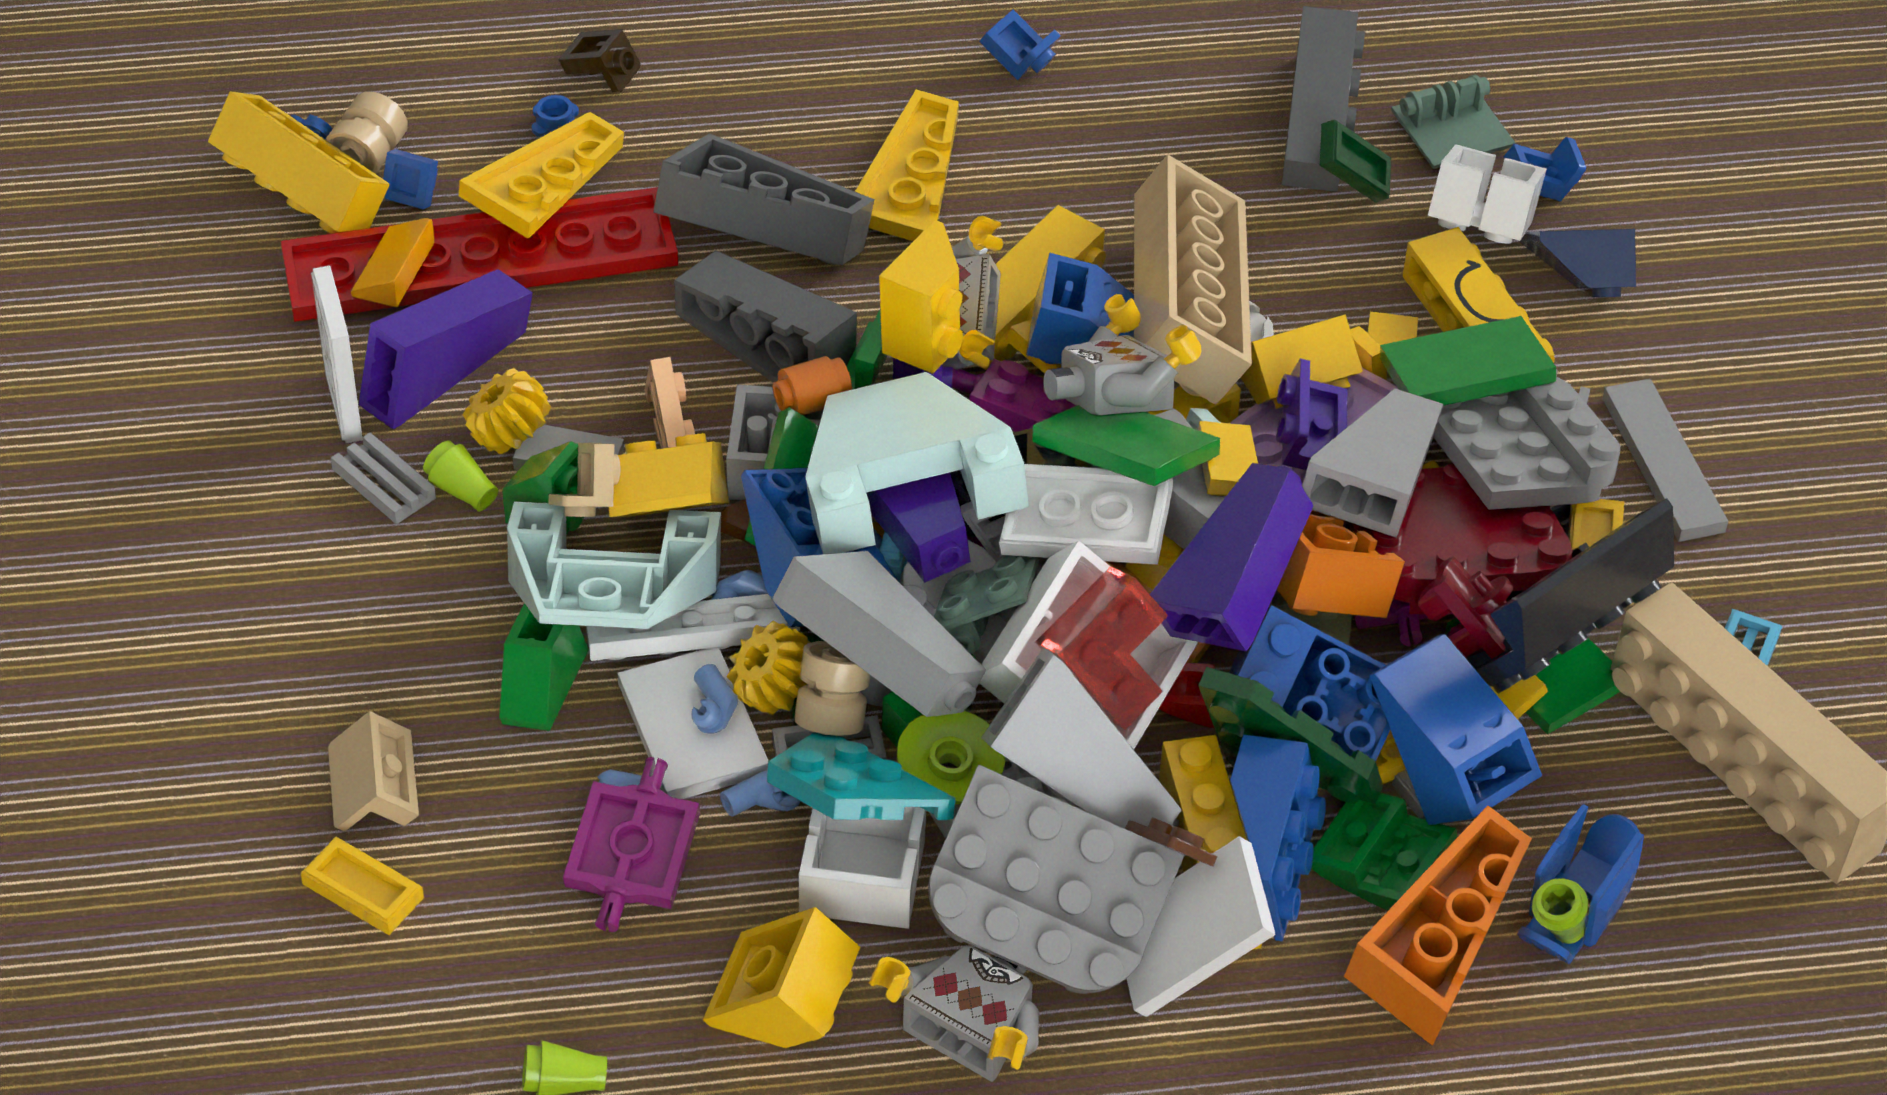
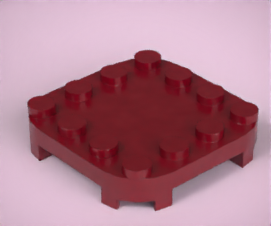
M1453 463L1445 467L1421 469L1397 537L1348 521H1344L1343 527L1352 531L1355 535L1357 531H1365L1377 540L1375 551L1379 554L1395 553L1405 561L1393 599L1410 603L1409 614L1425 615L1418 606L1421 591L1436 579L1440 564L1453 555L1470 576L1478 571H1482L1489 581L1505 576L1513 584L1512 591L1522 590V592L1572 558L1570 540L1549 505L1489 510Z

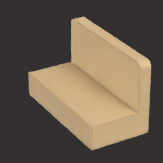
M369 711L331 741L328 746L334 827L342 831L348 830L369 812H374L403 826H406L419 816L411 730Z

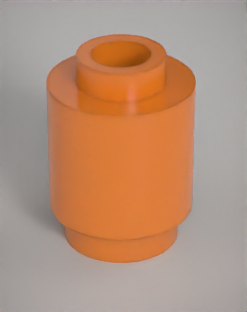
M823 356L780 369L778 381L773 382V394L779 409L783 411L790 407L803 416L823 410L828 395L852 390L848 369L840 357L830 359L827 356Z

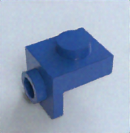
M1013 9L986 32L979 42L1019 80L1031 68L1036 73H1039L1055 57L1056 54L1051 48L1061 35L1054 29L1048 36L1042 39Z
M1565 137L1552 154L1513 144L1503 156L1504 159L1508 158L1546 168L1540 196L1560 202L1571 188L1579 182L1586 171V165L1576 140Z

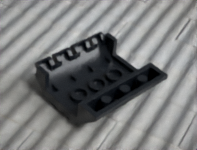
M1668 498L1640 512L1590 547L1587 543L1572 550V558L1525 591H1512L1506 598L1507 603L1490 614L1505 637L1502 642L1506 647L1505 651L1493 659L1485 651L1466 659L1490 687L1493 686L1497 694L1521 679L1523 681L1542 671L1551 664L1549 660L1560 653L1562 655L1588 639L1586 634L1596 627L1600 629L1623 615L1625 613L1624 608L1634 602L1636 604L1662 587L1657 578L1674 567L1673 506Z

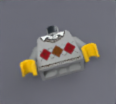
M978 216L974 219L969 228V235L952 247L959 267V291L962 293L960 330L963 332V341L958 353L953 358H948L943 363V366L953 367L956 370L974 364L981 368H986L990 360H994L1001 273L990 254L985 253L988 249L1000 251L1003 247V240L992 235L995 229L1001 227V222L985 216Z
M1116 294L1109 298L1104 305L1111 322L1106 327L1100 326L1089 342L1066 346L1062 351L1061 368L1049 369L1044 375V389L1050 400L1066 399L1075 405H1080L1091 414L1108 415L1173 409L1174 377L1178 374L1175 369L1178 365H1187L1196 361L1201 355V344L1195 333L1189 330L1186 325H1180L1166 335L1165 341L1171 350L1168 356L1129 335L1118 336L1120 333L1130 332L1137 328L1141 322V316L1132 298L1125 302L1121 294Z
M963 946L951 957L943 956L914 967H907L900 960L891 957H882L878 961L869 984L871 986L879 985L888 988L886 998L891 1002L895 1003L899 1000L900 996H905L903 1030L987 1080L993 1082L996 1079L1006 1059L1011 1061L1012 1068L1020 1069L1022 1059L1032 1054L1038 1047L1039 1010L1031 1002L1033 984L1024 976L1027 969L997 956L992 958L973 946Z

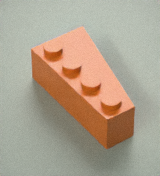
M1312 510L1276 590L1286 600L1290 609L1303 615L1315 616L1321 611L1387 618L1405 561L1395 553L1381 555L1376 552L1377 540L1367 532L1357 531L1355 535L1352 531L1343 527L1344 520Z
M1487 805L1357 943L1344 977L1433 1046L1532 838Z

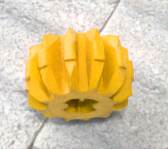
M512 368L503 375L494 374L492 380L487 384H481L479 392L470 396L468 400L470 405L465 408L463 417L466 420L465 425L471 431L470 435L480 446L484 445L489 452L495 450L497 453L503 454L511 447L519 449L523 441L533 438V433L536 429L544 426L546 423L544 417L549 414L551 406L547 401L548 396L543 392L544 388L534 377H530L526 371L518 372L515 368Z
M772 621L766 627L755 625L751 638H740L742 647L738 653L729 657L734 667L727 675V678L734 686L733 692L738 695V699L750 707L753 706L759 711L767 712L771 715H774L779 709L790 711L794 699L797 697L798 690L807 684L801 680L800 672L804 646L811 643L807 640L808 638L797 629H791L787 625L779 624L775 621Z

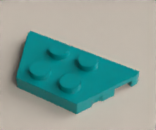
M813 732L768 761V783L833 820H861L865 818L903 820L905 807H921L932 813L936 820L954 819L955 797L902 770V765L898 762L884 760L869 752L866 745L848 741L841 736Z

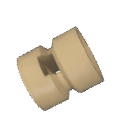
M363 92L356 96L342 116V120L337 122L325 140L376 174L386 161L387 152L393 150L408 129V121L403 110L387 96L377 92Z
M826 641L808 643L803 649L800 672L801 680L807 683V685L802 686L798 690L794 717L795 723L804 729L825 735L843 736L859 733L863 730L867 704L866 696L860 691L869 687L870 674Z

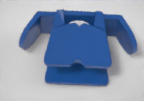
M1585 804L1581 805L1566 824L1538 866L1535 873L1529 916L1533 918L1527 927L1521 926L1517 933L1520 939L1531 945L1533 943L1535 947L1542 951L1545 950L1546 953L1554 957L1557 956L1559 960L1569 965L1583 944L1592 947L1597 943L1621 908L1635 878L1644 835L1640 833L1637 826L1630 819L1617 814L1605 815L1591 826L1581 850L1571 863L1589 808ZM1559 878L1572 880L1584 889L1587 898L1591 901L1589 913L1585 920V934L1575 943L1566 944L1560 942L1552 932L1543 927L1534 917L1532 911L1533 897L1536 891L1549 880Z

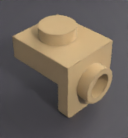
M578 443L579 470L577 494H549V505L564 506V516L595 517L596 507H613L614 485H617L620 479V460L618 455L614 454V444Z

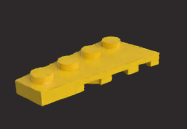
M915 90L855 190L857 193L875 199L869 224L870 229L914 241L934 220L938 221L958 120L959 101Z
M588 112L459 180L458 196L529 239L623 148L624 131Z

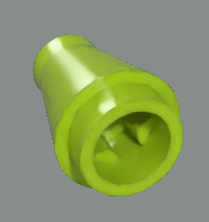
M449 440L444 441L430 452L424 462L423 471L429 475L428 481L432 485L470 504L479 512L489 507L498 495V488L490 482L462 444L455 445Z
M1552 879L1544 883L1536 891L1532 901V911L1536 920L1552 932L1556 939L1562 943L1572 944L1584 936L1588 910V898L1584 889L1569 879Z
M543 1040L540 1041V1046L526 1045L522 1071V1091L536 1092V1095H562L590 1090L604 1091L607 1076V1056H595Z

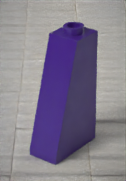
M497 269L370 323L358 405L392 429L401 426L526 333L533 292Z
M1252 463L1146 598L1147 603L1170 637L1247 651L1252 645L1314 506L1302 487V480L1291 468L1282 465L1272 466Z
M950 472L866 493L871 514L924 583L971 562L966 527Z

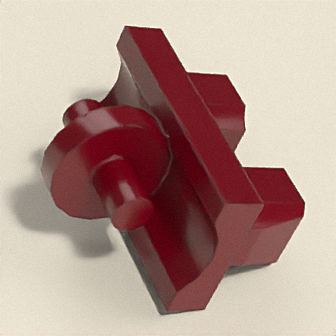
M1454 555L1440 564L1436 579L1421 591L1418 600L1419 608L1433 621L1439 620L1450 612L1456 616L1461 623L1451 628L1449 639L1465 658L1485 651L1493 659L1505 651L1506 647L1502 643L1505 637L1490 614L1507 603L1506 598L1511 594L1513 584L1505 576L1489 581L1482 571H1478L1470 576Z

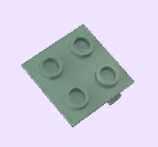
M1476 74L1470 75L1466 79L1458 80L1456 85L1453 81H1448L1444 83L1443 87L1437 84L1425 90L1410 91L1407 93L1406 98L1400 100V105L1391 107L1393 114L1433 169L1441 166L1442 160L1455 144L1486 153L1508 149L1513 144H1516L1484 101V95L1490 93L1488 79L1486 77H1479Z
M1008 555L997 561L992 568L975 573L973 570H967L956 574L945 584L934 618L970 654L975 653L981 645V637L986 630L989 615L1026 603L1040 557Z

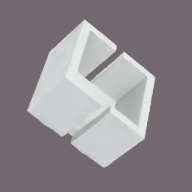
M1455 144L1441 162L1428 216L1438 218V224L1447 229L1459 227L1461 231H1465L1466 226L1479 227V230L1485 231V238L1495 242L1510 244L1512 239L1521 241L1533 221L1547 169L1505 158L1501 174H1493L1486 202H1484L1496 155Z
M905 807L903 820H880L874 818L833 820L813 808L809 823V835L806 838L799 872V912L816 907L827 918L909 929L916 893V881L919 876L925 843L926 810L921 807Z

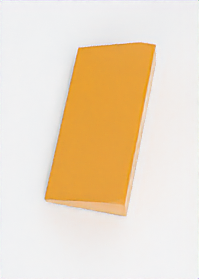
M423 218L389 226L351 290L352 297L398 307L435 243L432 219Z

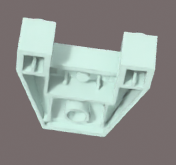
M927 372L828 395L805 476L812 520L823 554L845 553L876 545L867 492L957 470L961 471L978 520L1028 508L1025 465L1011 427Z
M514 502L507 527L508 582L539 623L649 629L716 592L720 571L721 512L669 510L661 554L567 549L564 506L549 505V503Z

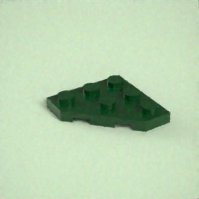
M1206 667L1198 686L1225 758L1233 767L1243 735L1308 743L1312 765L1319 767L1318 788L1328 790L1332 796L1345 802L1355 803L1358 800L1376 804L1383 788L1376 761L1360 750L1353 751L1351 756L1346 754L1341 746L1331 741L1334 734L1332 731L1301 710L1294 711L1292 716L1287 714L1283 707L1271 700L1274 692L1258 681Z

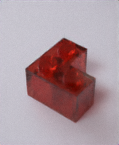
M1111 566L1035 641L1041 650L1044 647L1062 660L1109 720L1124 730L1163 692L1130 654L1168 615L1136 578Z

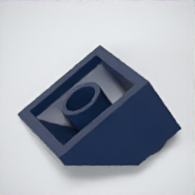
M1635 229L1526 232L1521 241H1519L1577 288H1592V297H1621V287H1636Z

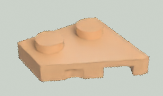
M670 357L650 360L644 391L647 403L653 402L656 418H653L657 438L661 449L676 447L675 437L695 434L692 420H683L680 402L686 401L684 378L682 372H673Z

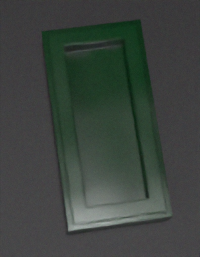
M1335 119L1322 123L1319 166L1375 203L1389 199L1391 157Z

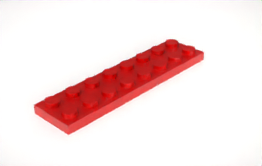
M658 187L570 199L529 239L485 212L432 219L435 243L398 307L417 304L497 269L525 288L678 266V250L669 217L654 213ZM393 225L281 241L294 322L317 319L311 273L314 268L324 266L331 267L343 315L392 308L393 306L352 297L351 290L387 229Z

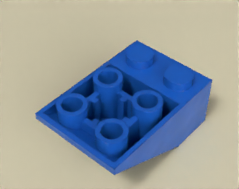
M1049 253L1035 298L1026 355L1039 358L1048 364H1061L1062 351L1066 346L1089 342L1100 326L1106 327L1111 322L1104 308L1109 298L1113 295L1121 294L1125 302H1127L1130 298L1134 300V294L1098 265ZM1134 330L1120 333L1118 336L1129 335L1134 338Z
M808 468L744 470L741 474L764 586L771 599L779 587L793 557L823 554L812 520L805 478ZM875 545L849 551H868L898 580L884 560L883 554ZM775 603L790 627H804L802 623Z
M1272 605L1269 606L1252 645L1247 651L1239 650L1229 673L1258 681L1273 691L1274 695L1271 700L1283 707L1290 716L1293 715L1294 711L1301 710L1332 731L1334 734L1331 741L1341 746L1349 756L1352 755L1353 751L1360 750L1374 761L1377 760L1390 732V727L1369 675L1386 665Z
M1445 634L1434 637L1369 675L1428 825L1474 819L1487 805L1492 808L1542 776L1523 725Z
M1243 735L1230 781L1246 839L1252 843L1276 934L1274 939L1283 941L1288 921H1296L1299 914L1301 891L1298 885L1301 874L1308 875L1310 873L1314 852L1313 843L1310 841L1313 830H1320L1323 826L1326 801L1324 797L1318 796L1319 767L1312 765L1308 743Z

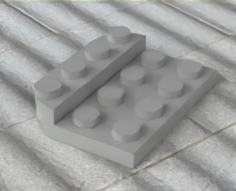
M1557 369L1556 382L1442 406L1433 437L1489 510L1594 502L1600 499L1602 488L1613 484L1621 446L1575 389L1557 377Z
M978 765L931 872L928 884L929 900L932 911L939 924L943 927L944 932L961 944L965 942L1061 984L1068 991L1080 994L1101 992L1120 984L1139 965L1184 855Z

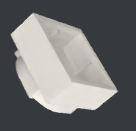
M1077 541L1048 558L1031 585L1026 603L1020 604L981 664L986 669V672L980 684L1005 704L1044 647L1064 662L1130 746L1135 749L1198 642L1170 637L1147 603V596L1084 544Z

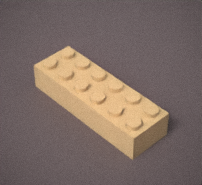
M1167 154L1134 194V302L1141 316L1139 326L1134 329V338L1168 356L1171 350L1165 341L1166 335L1174 328L1186 325L1189 330L1195 333L1199 340L1201 355L1190 364L1178 365L1175 369L1178 374L1174 377V381L1179 383L1187 393L1193 396H1201L1216 405L1252 365L1245 200Z
M1673 582L1626 611L1611 665L1614 684L1621 693L1630 696L1651 715L1653 721L1660 728L1667 730L1683 744L1697 762L1705 764L1727 785L1736 797L1743 799L1765 819L1768 826L1774 832L1782 834L1804 854L1807 861L1814 868L1821 870L1835 884H1838L1882 853L1887 840V771Z

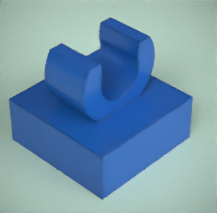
M398 149L388 151L383 179L390 185L384 199L420 209L430 207L433 190L436 185L438 161Z

